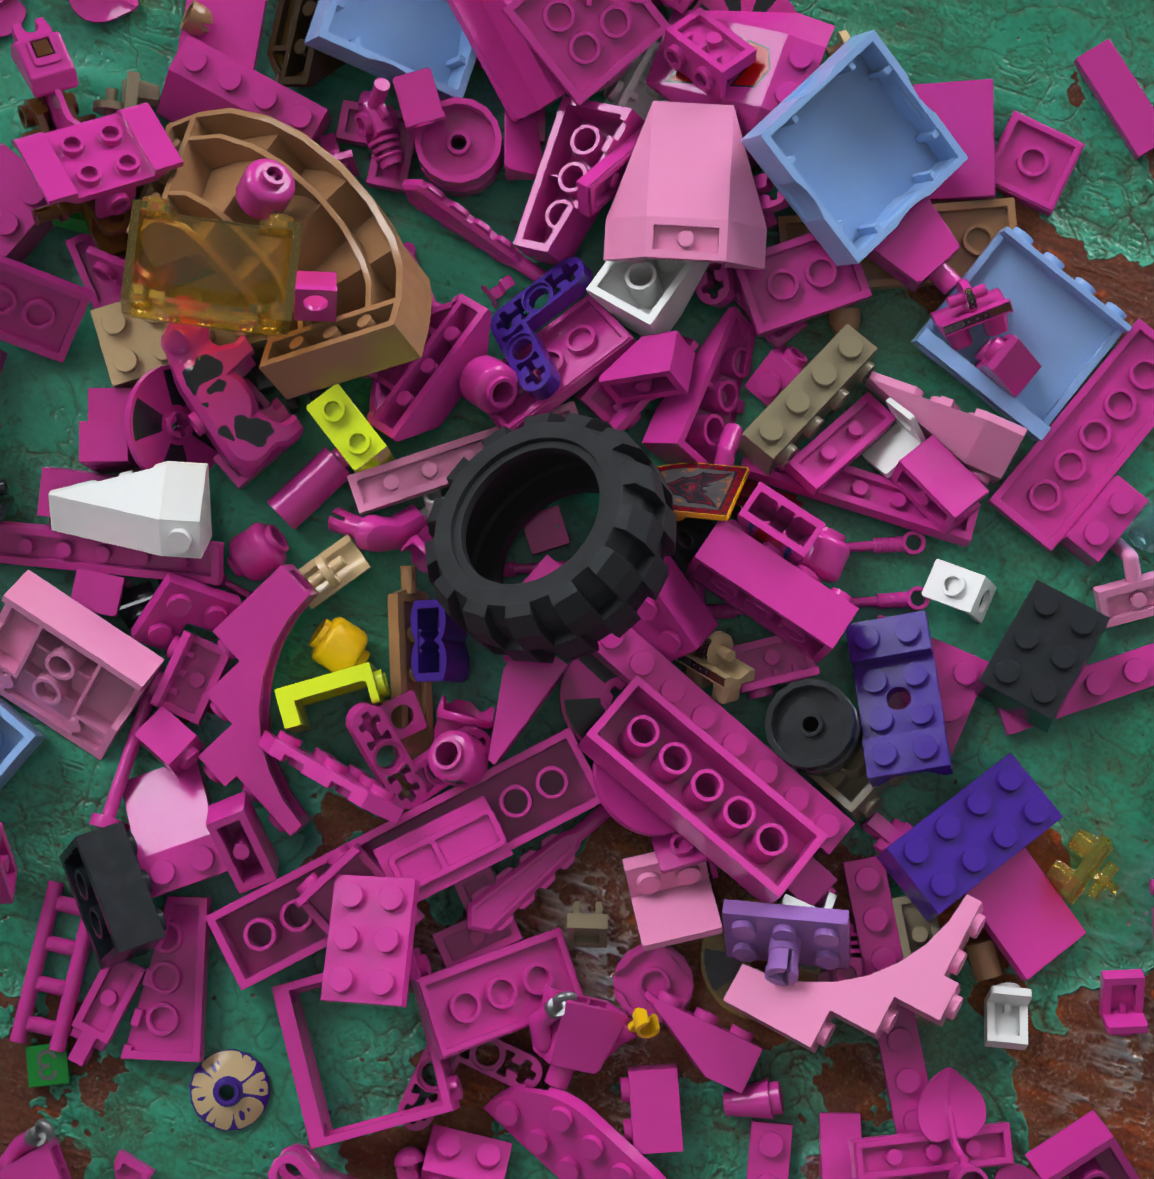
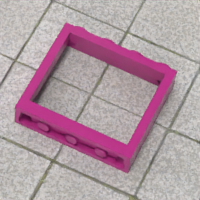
M419 948L412 949L411 981L432 973L427 955H421ZM323 973L271 987L311 1149L460 1108L458 1100L463 1099L461 1082L458 1075H452L448 1059L453 1058V1056L443 1060H436L418 1005L442 1100L333 1129L300 998V993L322 987Z

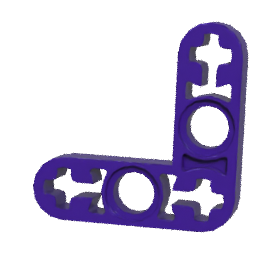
M569 257L559 262L498 309L491 319V331L510 367L516 372L518 382L526 392L538 400L551 397L557 391L561 378L536 331L583 296L594 277L592 271L576 257ZM574 274L576 278L572 281L571 276ZM558 287L560 291L557 292L554 288ZM544 294H549L547 303L542 308L535 309L537 299ZM526 311L529 315L526 316L523 312ZM532 344L531 353L525 359L518 360L520 350L524 346ZM535 369L542 373V381L540 383L536 374L532 372Z

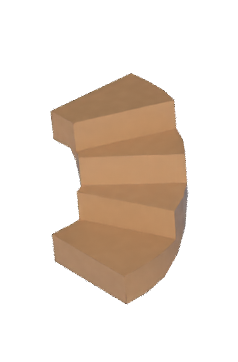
M224 108L198 112L167 124L165 131L182 158L184 166L169 170L156 181L144 184L126 233L156 266L199 252L227 285L237 286L259 317L268 338L259 369L286 399L422 358L432 307L430 279L404 247L393 223L344 164L306 134L264 114L236 108ZM264 158L283 164L291 172L295 180V192L284 212L277 218L267 221L258 220L247 215L240 208L236 200V187L247 166L255 160ZM295 271L335 272L337 274L336 322L294 320Z

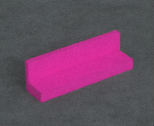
M447 0L513 122H517L547 108L567 94L501 11L513 0Z

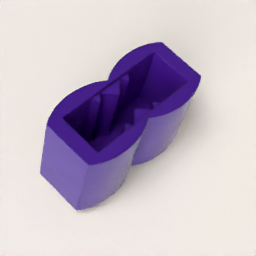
M437 599L415 601L411 611L410 622L412 634L416 640L411 657L412 671L416 681L436 684L465 683L470 667L469 653L464 643L468 633L451 619Z

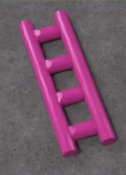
M49 880L10 1041L25 1044L28 1032L52 1037L49 1046L50 1050L65 1052L91 941L82 917L76 940L52 935L58 912L81 916L75 898L62 896L64 883ZM48 951L71 956L66 980L42 975ZM38 991L62 996L56 1021L32 1015Z

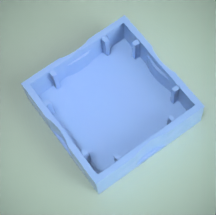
M318 0L304 42L305 45L379 78H385L392 84L393 78L396 76L430 68L440 101L453 97H464L477 58L447 0Z
M875 30L852 36L740 140L836 266L859 264L899 225L905 214L917 202L931 195L968 159V156L937 114L919 98L908 75Z

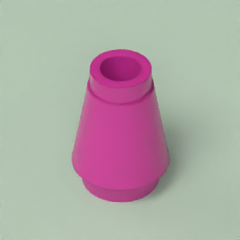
M766 1078L746 1085L742 1094L734 1090L723 1092L726 1117L775 1119V1115L784 1114V1100L780 1081L770 1082V1079Z

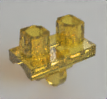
M1078 829L1068 844L1070 850L1083 858L1078 868L1073 870L1058 859L1047 872L1046 877L1050 883L1060 891L1061 898L1071 906H1073L1090 880L1094 882L1086 894L1095 901L1104 889L1112 894H1116L1120 888L1111 880L1119 869L1117 865L1108 861L1101 872L1098 871L1114 848L1111 844L1113 842L1111 839L1103 834L1098 838L1087 831Z

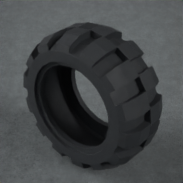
M551 412L526 417L524 427L513 431L504 426L483 439L481 442L484 448L470 461L463 457L446 479L450 488L444 498H435L427 521L429 535L434 539L424 543L429 581L435 587L437 601L451 619L476 642L493 654L508 655L513 661L553 663L556 653L563 659L575 660L599 651L598 641L613 633L618 638L623 636L641 620L636 611L647 597L654 600L657 599L669 576L668 565L664 562V557L675 555L676 515L673 512V495L662 473L626 432L613 429L607 421L569 413L566 419L562 415ZM581 493L600 494L599 509L594 526L580 549L566 563L537 580L521 584H504V565L509 549L519 531L536 513L549 504L567 496Z

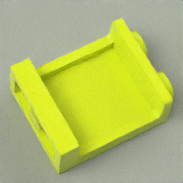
M339 384L333 385L307 405V411L355 473L395 460L387 445Z
M370 662L274 689L284 728L294 733L311 729L305 708L307 705L368 688L372 704L375 706L385 702V697L391 696L386 673H383L381 669L377 670Z

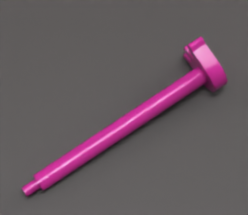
M161 665L158 672L162 671L163 665ZM151 684L139 702L102 814L92 813L89 825L100 829L121 822L115 818L140 746L134 734L149 719L153 707L150 704L153 695L149 694ZM123 822L125 830L128 832L130 824Z

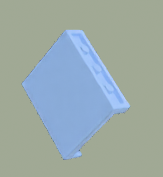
M1007 226L999 230L962 279H967L971 288L983 283L987 291L999 288L1004 298H1008L1011 301L1013 312L1007 313L1008 331L997 336L1002 337L1014 334L1042 366L1016 398H1013L974 366L978 361L974 357L977 350L988 338L993 340L996 337L987 336L983 331L982 324L969 328L973 343L968 347L955 351L933 324L930 317L910 343L1006 420L1027 428L1025 435L1032 441H1042L1051 430L1050 423L1121 334L1129 332L1132 326L1124 320L1127 315L1119 307L1111 302H1107L1105 305L1094 296L1096 290L1087 281L1080 277H1076L1074 280L1063 271L1065 265L1056 256L1049 252H1045L1043 255L1031 245L1034 240L1025 231L1018 227H1014L1012 230ZM957 286L952 289L947 297L958 293ZM946 298L936 311L948 307Z

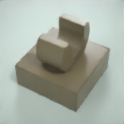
M575 901L572 906V913H567V947L607 948L608 914H603L602 903L596 902L594 914H582L580 912V901Z

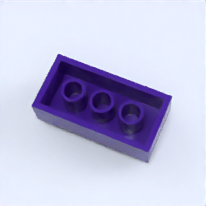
M1010 752L889 845L877 856V859L926 921L929 922L1063 816Z

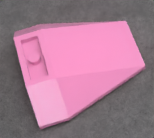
M666 101L652 102L606 218L603 261L644 263V259L724 263V268L765 269L767 227L745 146L740 141L743 137L734 105Z

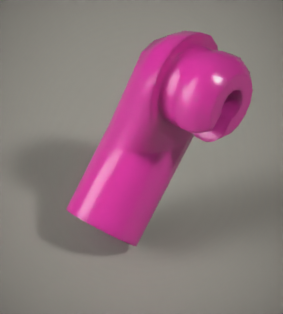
M728 423L723 427L714 464L738 466L734 464L743 433L742 427L738 424Z

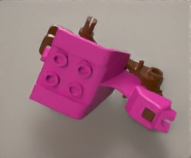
M43 17L35 19V32L25 31L20 23L12 25L14 43L11 45V57L34 97L24 100V104L18 106V115L25 129L31 128L32 131L23 133L21 138L14 139L11 142L13 147L20 153L48 205L32 209V216L34 221H36V225L38 226L56 219L64 222L68 220L69 215L80 213L86 221V226L98 249L114 256L135 251L138 245L126 231L135 210L136 198L139 199L144 184L156 181L169 170L184 166L182 158L154 111L146 102L118 110L114 114L97 118L95 114L77 117L79 114L77 100L71 91L65 93L64 90L77 87L79 82L75 66L61 34L57 31L53 32Z

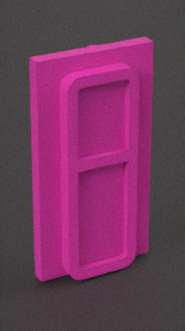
M485 796L475 799L372 850L385 877L409 878L420 881L418 902L513 855L501 825L497 821Z

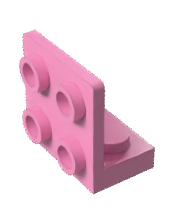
M655 852L622 859L643 950H653L723 932L706 862L663 874L660 871Z

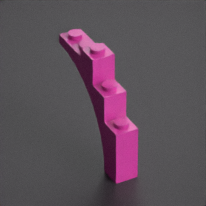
M293 564L281 565L213 630L214 634L220 639L217 642L220 649L231 659L237 658L239 662L206 693V696L212 701L210 707L213 712L223 721L227 722L229 720L232 725L198 757L205 764L203 766L205 773L214 782L227 786L240 780L243 783L241 785L243 792L247 791L252 801L260 802L270 813L268 818L273 826L279 831L287 832L292 836L301 831L312 818L293 794L280 767L279 760L267 754L257 745L265 730L272 733L270 701L273 677L284 642L299 616L319 594Z

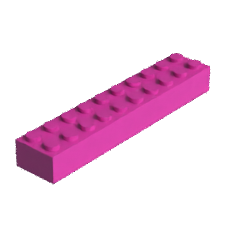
M569 727L486 770L482 779L476 784L465 788L453 787L403 813L397 824L388 821L346 843V846L350 849L359 843L379 865L372 850L475 799L485 796L512 850L601 804L595 790L593 772L583 752L577 747L578 743ZM340 847L205 916L241 991L327 946L328 935L302 907L298 908L294 901L301 895L296 888L313 872L318 877L324 874L331 867L326 860Z

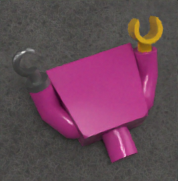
M546 986L541 1007L529 1017L533 1051L550 1064L544 1081L557 1089L567 1090L574 1070L591 1074L599 1072L603 1063L622 1044L637 1036L640 1038L656 1036L660 1032L657 1014H651L648 1017L647 1010L638 1007L632 1013L633 1019L628 1018L627 1014L607 1000Z
M39 1119L34 1127L19 1134L12 1140L0 1156V1179H72L57 1137L54 1138L53 1126L49 1121ZM46 1133H47L48 1139H51V1140H49V1141H47V1142L45 1143V1141H46Z

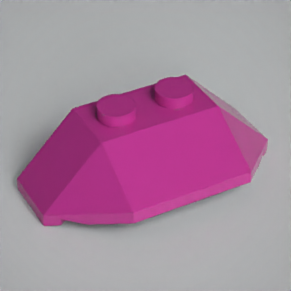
M462 293L455 296L451 302L432 309L422 358L381 370L378 373L377 380H372L369 401L370 412L367 415V421L370 425L396 442L440 427L462 397L460 377L463 369L476 357L487 355L492 312Z

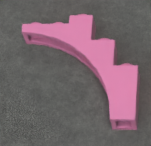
M966 894L949 922L926 945L901 962L871 975L838 982L797 981L792 985L788 981V986H780L766 980L764 972L742 964L723 1001L728 1007L813 1053L816 1052L819 1045L825 1047L831 1039L836 1027L835 1024L831 1023L834 1017L879 1040L883 1031L889 1034L899 1016V1011L895 1009L897 1004L942 1027L946 1018L954 1020L964 999L959 996L961 991L959 983L950 979L949 976L951 973L956 976L958 975L967 958V953L963 949L969 937L976 939L984 926L986 916L982 915V902Z

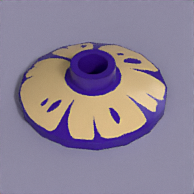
M237 1049L219 1050L206 1057L195 1069L190 1083L191 1104L198 1117L210 1127L223 1131L241 1130L256 1122L265 1111L271 1094L269 1076L262 1063L250 1053ZM223 1085H231L234 1088L235 1095L232 1099H226L222 1096L221 1088Z

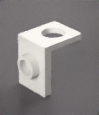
M891 397L885 402L891 413L897 418V424L862 454L865 461L886 478L892 476L900 459L926 440L915 416Z
M936 559L922 591V596L963 611L975 622L982 624L997 587L982 574Z

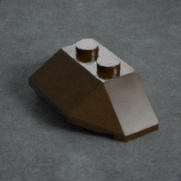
M318 0L278 1L267 54L276 75V82L285 87H313L345 64V62L304 44Z

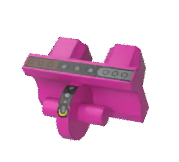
M964 278L956 282L958 293L946 298L948 307L930 313L933 324L945 337L950 347L957 351L973 343L969 330L973 326L982 324L983 331L987 336H997L1007 332V313L1013 312L1011 301L1008 298H1004L999 288L987 291L984 283L971 288L967 279Z

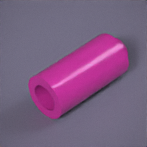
M324 447L278 490L267 503L295 531L348 480L347 476L351 475V473L347 469L350 465L337 448L330 452Z

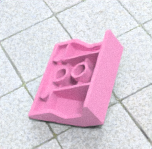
M27 570L3 595L1 600L5 605L0 613V695L97 759L102 760L152 683L165 659L30 570Z

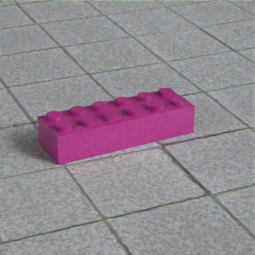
M638 675L633 678L577 746L761 903H773L779 899L829 836Z

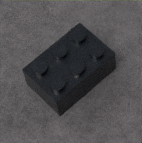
M1036 580L978 680L975 695L1048 733L1103 636L1110 617Z
M122 821L76 836L59 856L101 970L147 954L166 937L164 933L166 931L165 917L159 907L155 908L150 896L152 892L150 877L145 869H140L135 856L138 852L136 840L130 831L126 832Z

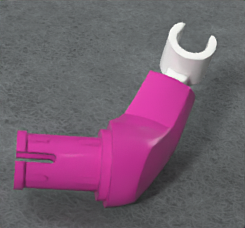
M441 490L425 494L423 497L425 507L420 511L412 504L390 517L375 514L361 517L338 507L332 513L341 517V520L330 516L328 528L334 533L344 536L348 534L354 539L357 547L362 550L383 552L401 549L410 537L418 534L427 524L426 520L429 518L435 498L444 497H442Z

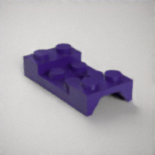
M926 611L850 623L846 628V635L861 719L866 772L871 786H880L893 777L915 773L953 774L933 643ZM896 692H906L911 696L909 705L902 710H895L889 706V699Z

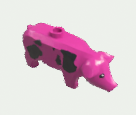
M176 294L178 301L177 311L161 336V347L167 357L175 385L192 412L187 415V419L199 436L207 435L224 461L237 468L242 476L247 477L264 463L276 447L293 443L301 436L304 429L294 414L290 416L285 406L277 397L268 407L258 410L254 393L243 379L256 365L252 358L254 350L245 336L241 335L231 344L222 346L214 344L209 339L208 321L196 297L193 295Z

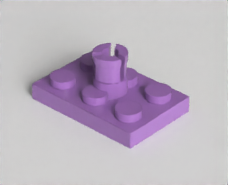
M724 899L722 918L726 957L735 958L742 962H752L754 960L768 961L765 968V978L770 983L788 986L789 981L794 985L798 981L799 964L818 966L826 970L836 968L849 969V910Z

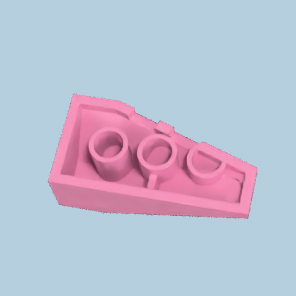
M874 371L871 372L865 383V386L886 405L885 401L891 397L913 414L925 439L927 440L930 436L934 435L970 472L975 473L982 480L984 486H987L989 482L995 484L1002 478L1027 431V428L978 408L975 413L960 411L961 408L955 404L953 399L944 396H931L930 400L923 398L924 392L918 387Z

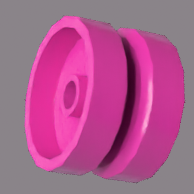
M453 97L442 100L440 103L445 114V121L416 129L414 144L422 173L430 184H433L446 195L467 197L481 193L494 183L503 165L504 148L498 121L486 106L473 99ZM460 145L462 149L456 150L454 147Z

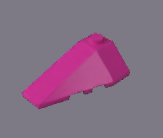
M729 307L695 354L688 393L664 397L655 410L642 443L665 464H714L723 427L728 423H735L737 414H743L745 401L739 400L742 379L749 376L756 331L754 326L736 307Z

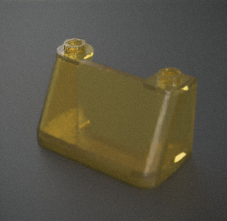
M144 196L142 200L133 199L121 290V311L128 317L141 320L271 337L287 336L292 321L303 223L294 222L293 217L284 214H270L269 219L262 220L259 226L175 214V209L168 206V200L161 197Z

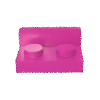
M701 7L665 29L663 55L665 61L673 69L678 70L694 82L700 90L707 92L717 101L725 97L727 80L756 61L757 49Z

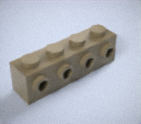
M847 323L742 433L738 451L767 476L779 464L784 467L797 453L798 448L796 446L805 437L810 439L818 432L825 421L823 418L831 409L837 411L850 396L849 390L857 382L862 384L869 378L871 372L876 368L873 361L878 348Z

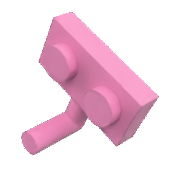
M1119 537L1110 549L1123 561L1125 579L1093 587L1096 610L1110 617L1106 628L1154 616V571L1141 574L1137 552L1123 538Z

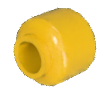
M336 617L331 621L327 618L324 619L308 643L312 647V659L330 672L366 663L370 656V652L366 650L368 644L367 634L343 617Z

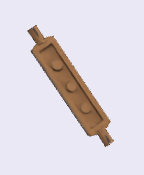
M400 566L401 590L387 595L391 699L410 690L414 691L426 721L427 728L400 739L413 760L427 751L433 743L432 683L417 682L411 666L412 650L416 642L411 630V611L415 601L429 600V594L417 590V566ZM407 705L395 707L392 711L393 725L397 728L407 727L412 721L411 709ZM393 747V756H395L396 752Z

